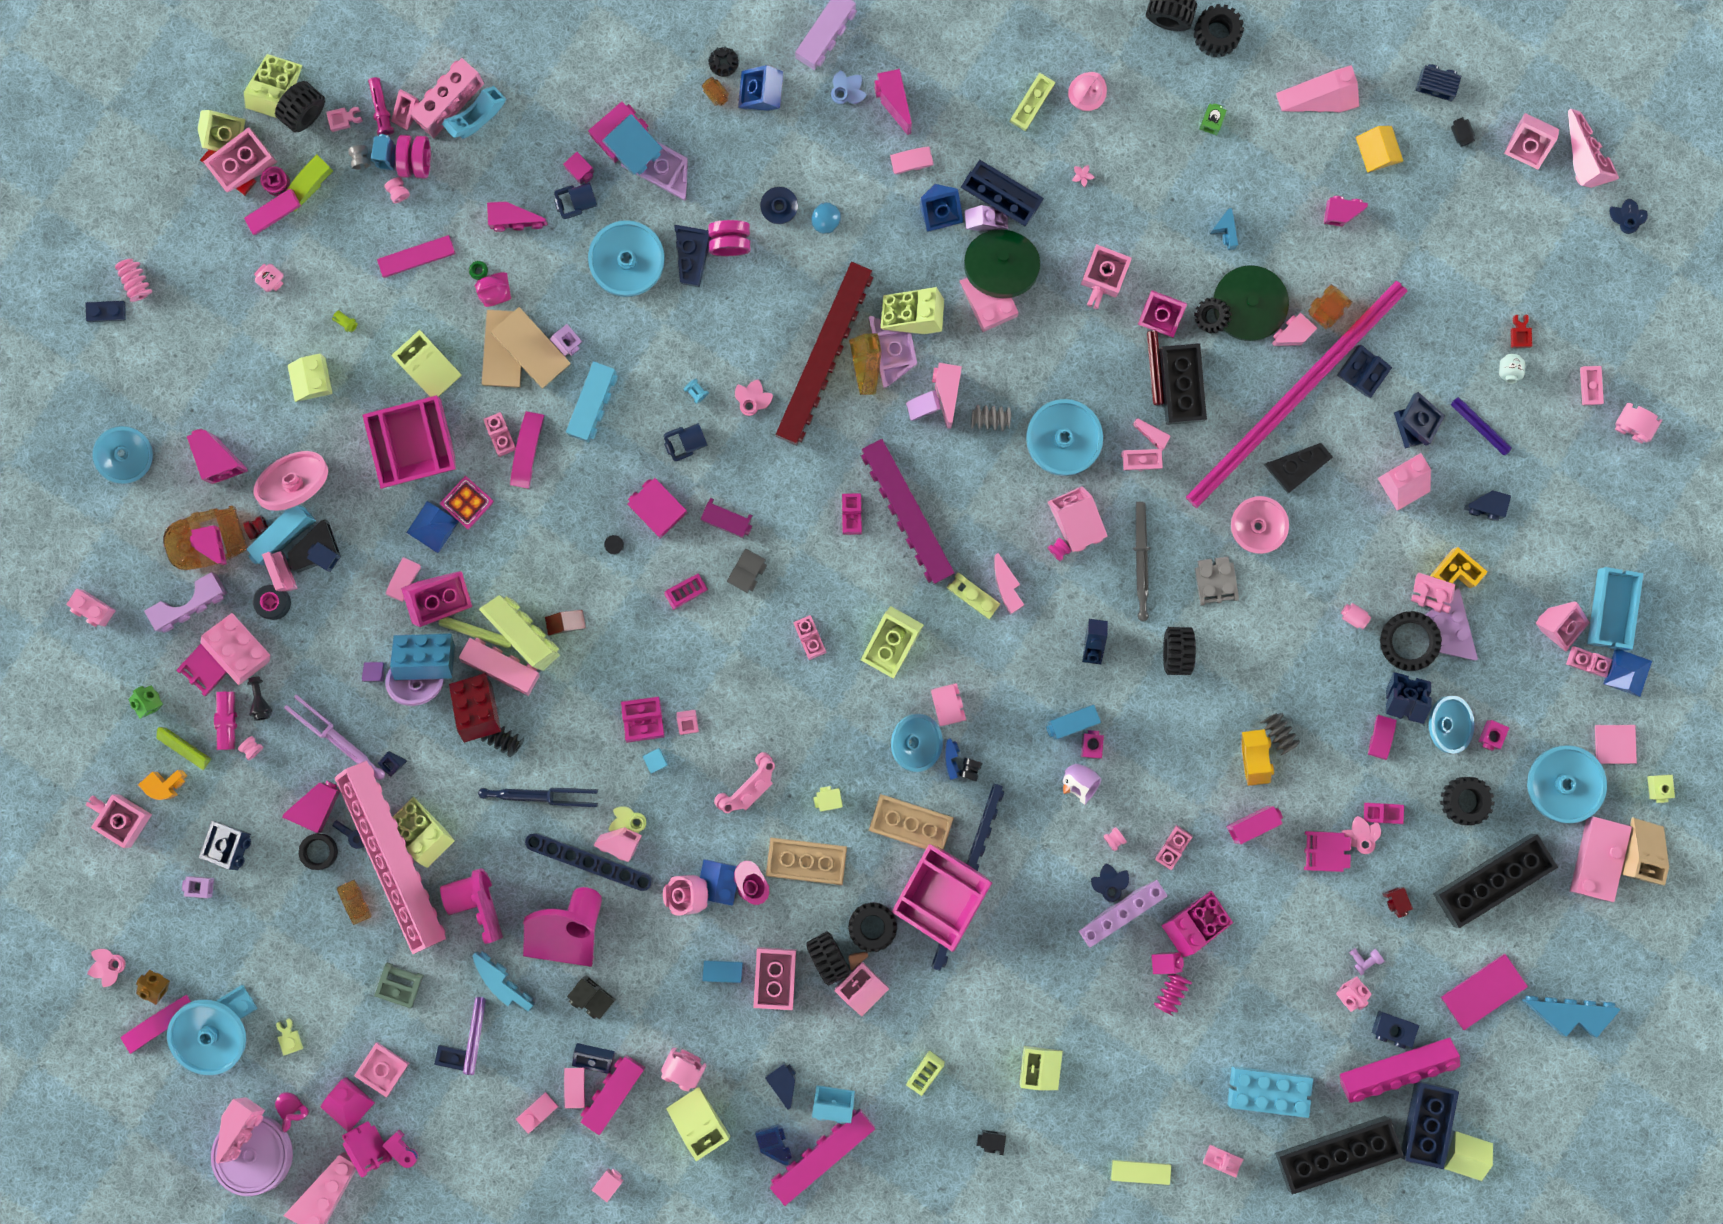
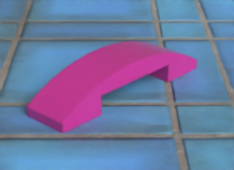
M525 412L514 454L510 479L511 486L529 489L538 439L545 416L543 414Z
M187 995L183 996L120 1037L129 1053L132 1054L165 1032L176 1012L191 1002Z

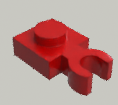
M1518 315L1513 316V324L1516 328L1511 329V348L1532 347V328H1526V324L1529 322L1528 315L1523 316V322L1518 320Z

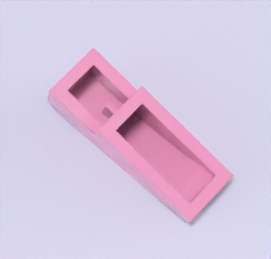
M997 553L994 556L996 582L1001 598L1011 615L1024 606V603L1014 590L1020 584L1002 557Z

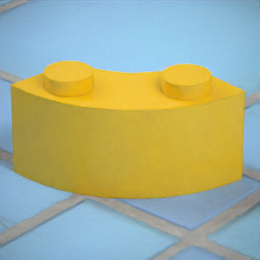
M1265 729L1242 732V754L1247 786L1271 783V775H1274L1273 764H1270L1269 759L1271 739L1267 737Z

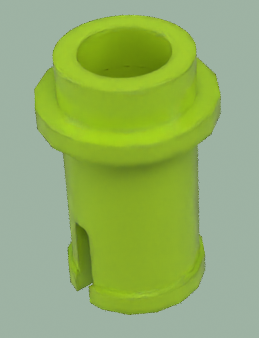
M340 310L336 311L332 317V320L344 327L346 332L352 333L357 328L358 323H356V320L354 318L350 319Z

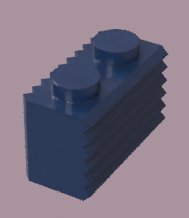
M1434 64L1425 65L1421 70L1416 91L1452 102L1457 95L1462 76L1457 75V72L1454 70H1441Z

